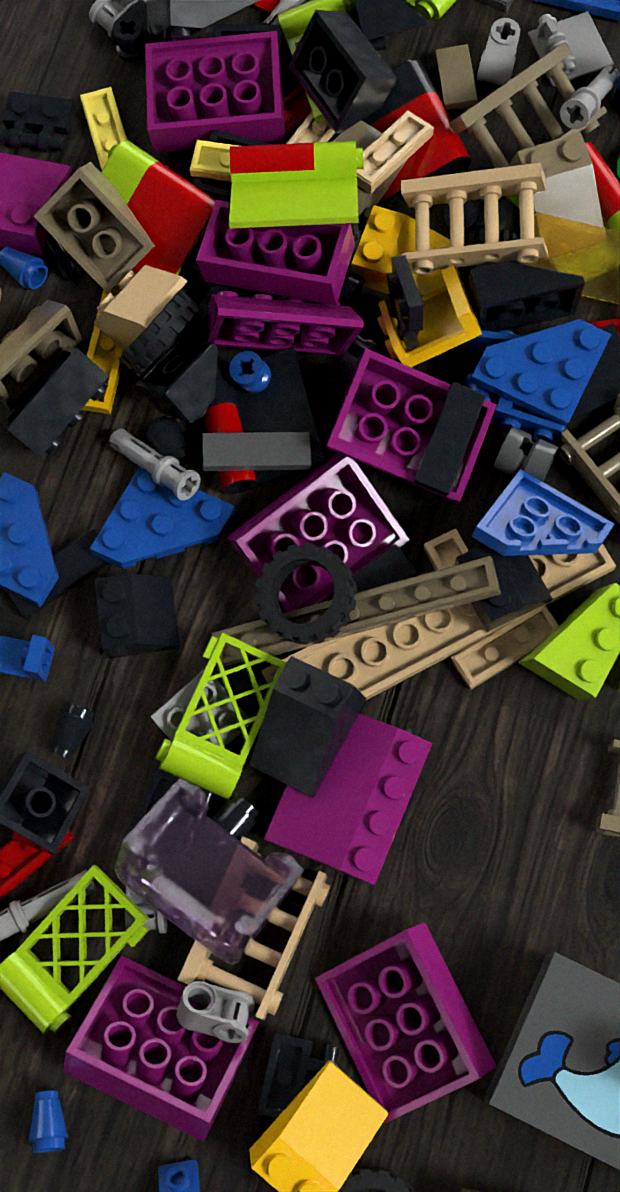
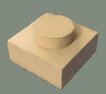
M453 529L424 543V550L436 571L454 566L456 557L468 552L457 529Z

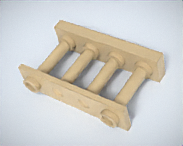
M541 162L401 180V194L408 207L415 208L416 251L402 253V255H406L411 272L418 275L431 274L434 270L446 269L452 265L456 268L479 265L485 262L518 261L520 263H533L538 261L539 258L548 257L544 238H535L533 195L540 191H546V177ZM518 195L520 239L499 242L498 199L502 196ZM482 199L484 200L485 244L464 246L463 204L468 200ZM447 203L450 209V248L430 250L429 208L432 205Z
M242 836L177 980L187 985L195 981L205 982L208 980L225 989L245 992L255 999V1003L260 1004L256 1017L265 1020L268 1013L275 1015L284 993L279 992L278 988L315 904L322 907L330 885L325 883L327 875L321 871L318 872L315 881L312 882L261 859V854L257 853L258 844ZM257 873L308 896L299 918L245 894L246 890L241 888L246 874L253 875ZM240 908L292 932L283 954L230 930V925L225 923L230 910L237 911ZM222 944H225L275 967L276 970L267 990L213 966L214 961L208 958L214 945L220 947Z

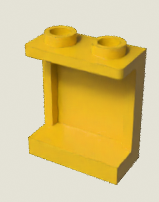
M454 265L441 271L445 286L421 297L423 302V330L419 331L417 336L419 345L414 349H407L404 341L399 339L396 330L398 325L397 319L392 317L386 301L378 302L382 315L377 317V320L384 335H389V339L385 340V345L393 360L399 358L402 364L413 367L482 335L467 291Z

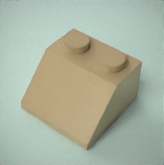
M144 265L137 274L131 270L118 284L122 291L116 297L110 293L97 307L101 314L94 321V324L125 351L188 281L182 276Z

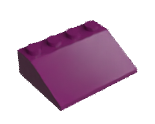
M277 31L145 44L147 130L155 153L195 149L196 140L209 141L213 129L265 143L286 141Z
M0 152L1 248L9 246L21 252L44 256L46 250L45 239L49 232L38 222L34 215L70 178L71 166Z
M221 291L217 295L212 294L208 304L206 341L223 347L283 351L294 347L296 353L343 356L363 329L364 320L351 307L341 306L340 302L337 305L315 304L293 297L287 298L286 301L272 300V296L265 294H256L252 298L238 297V294L235 292Z
M366 348L356 363L326 448L459 503L497 404L484 400L449 495L444 496L413 483L450 384Z
M336 453L327 462L323 463L227 537L246 565L260 579L264 573L261 570L266 562L270 564L274 559L272 556L276 552H284L288 550V546L293 544L304 546V543H312L318 547H326L344 561L354 576L394 544H397L400 548L410 540L356 461L340 453ZM315 565L302 566L294 570L281 585L279 605L285 612L319 603L334 591V583L330 574L322 567Z
M358 714L314 798L286 785L264 840L366 885H375L433 743L400 728Z
M425 922L402 931L315 978L369 1095L388 1111L383 1124L472 1083L497 1067Z
M121 956L65 1054L63 1072L204 1142L259 1022L248 1017L246 1025L248 1037L242 1043H230L211 1035L188 1030L178 1022L176 1016L177 1008L186 986ZM197 1002L189 1003L192 1006V1008L196 1010L204 1009V1007Z

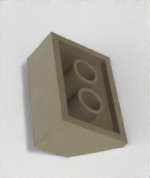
M47 300L41 306L34 308L27 316L25 322L16 330L8 332L0 344V401L9 409L27 394L68 345L76 347L83 340L72 312L66 305Z

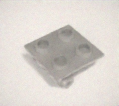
M588 11L558 22L555 17L545 14L539 18L538 29L528 32L539 58H542L563 42H566L572 54L562 60L565 66L562 70L569 81L602 70L606 66L614 65ZM549 77L552 86H555V83L553 82L551 77Z
M203 671L150 716L170 740L178 728ZM217 679L207 682L204 692L209 705L229 698L227 691ZM200 698V700H199V702H198V704H197L195 710L204 707L201 698ZM231 702L211 709L218 730L238 723ZM237 704L242 719H248L249 717ZM206 711L193 715L185 731L198 737L213 732ZM253 722L245 724V728H247ZM240 727L220 734L224 747L241 733ZM215 736L205 739L218 745Z

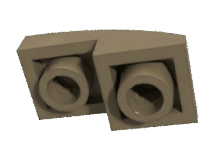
M468 44L437 49L436 59L445 109L460 110L476 105L477 95Z

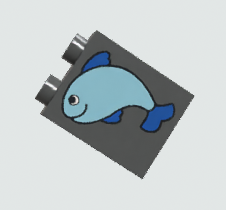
M554 952L546 955L483 1101L620 1170V983Z

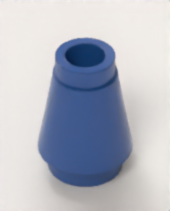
M9 246L4 247L0 251V265L23 288L38 289L43 285L48 275V268L44 265L41 258L12 249Z
M58 1091L35 1093L28 1141L33 1143V1152L46 1153L65 1149V1139H68Z

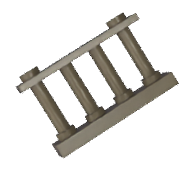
M563 42L454 119L449 125L456 135L467 129L469 134L473 132L494 167L502 168L508 167L509 163L484 125L487 121L483 116L492 110L495 115L499 114L521 150L535 146L510 106L513 104L510 97L517 92L520 93L521 97L526 96L552 140L581 132L582 136L588 134L600 125L597 119L607 113V110L603 106L594 116L590 117V120L584 127L580 129L569 128L563 132L536 88L539 85L536 79L545 74L547 79L551 77L565 101L574 94L575 89L562 70L565 67L562 60L572 54L566 42Z
M618 394L613 406V416L577 440L566 429L561 433L557 446L559 447L558 453L567 465L574 466L620 524V494L607 479L620 470V453L597 467L585 452L620 428V394Z

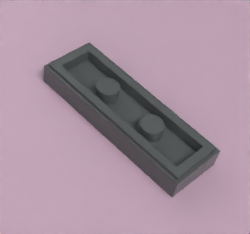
M310 432L203 433V471L311 469Z

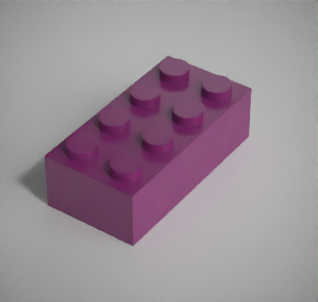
M215 201L196 258L205 282L337 305L355 246L351 223L230 229V202Z

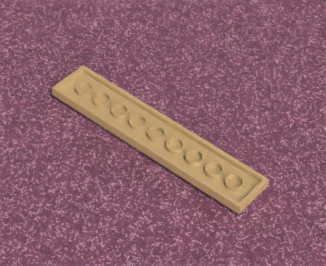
M603 544L597 553L529 555L553 598L552 601L544 605H548L613 571L616 567ZM467 603L308 646L288 656L283 661L288 662L289 658L293 656L353 684L368 700L465 649L524 615L487 633L472 603ZM271 665L261 671L267 683L272 682L277 667Z

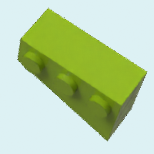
M613 583L597 589L567 617V620L554 632L547 635L540 645L518 663L577 700L596 698L620 653V585Z

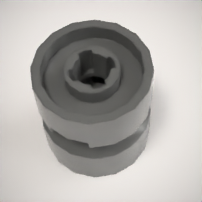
M512 427L499 451L493 468L510 476L518 473L521 469L543 482L559 447L542 439L534 442L532 441L531 434Z

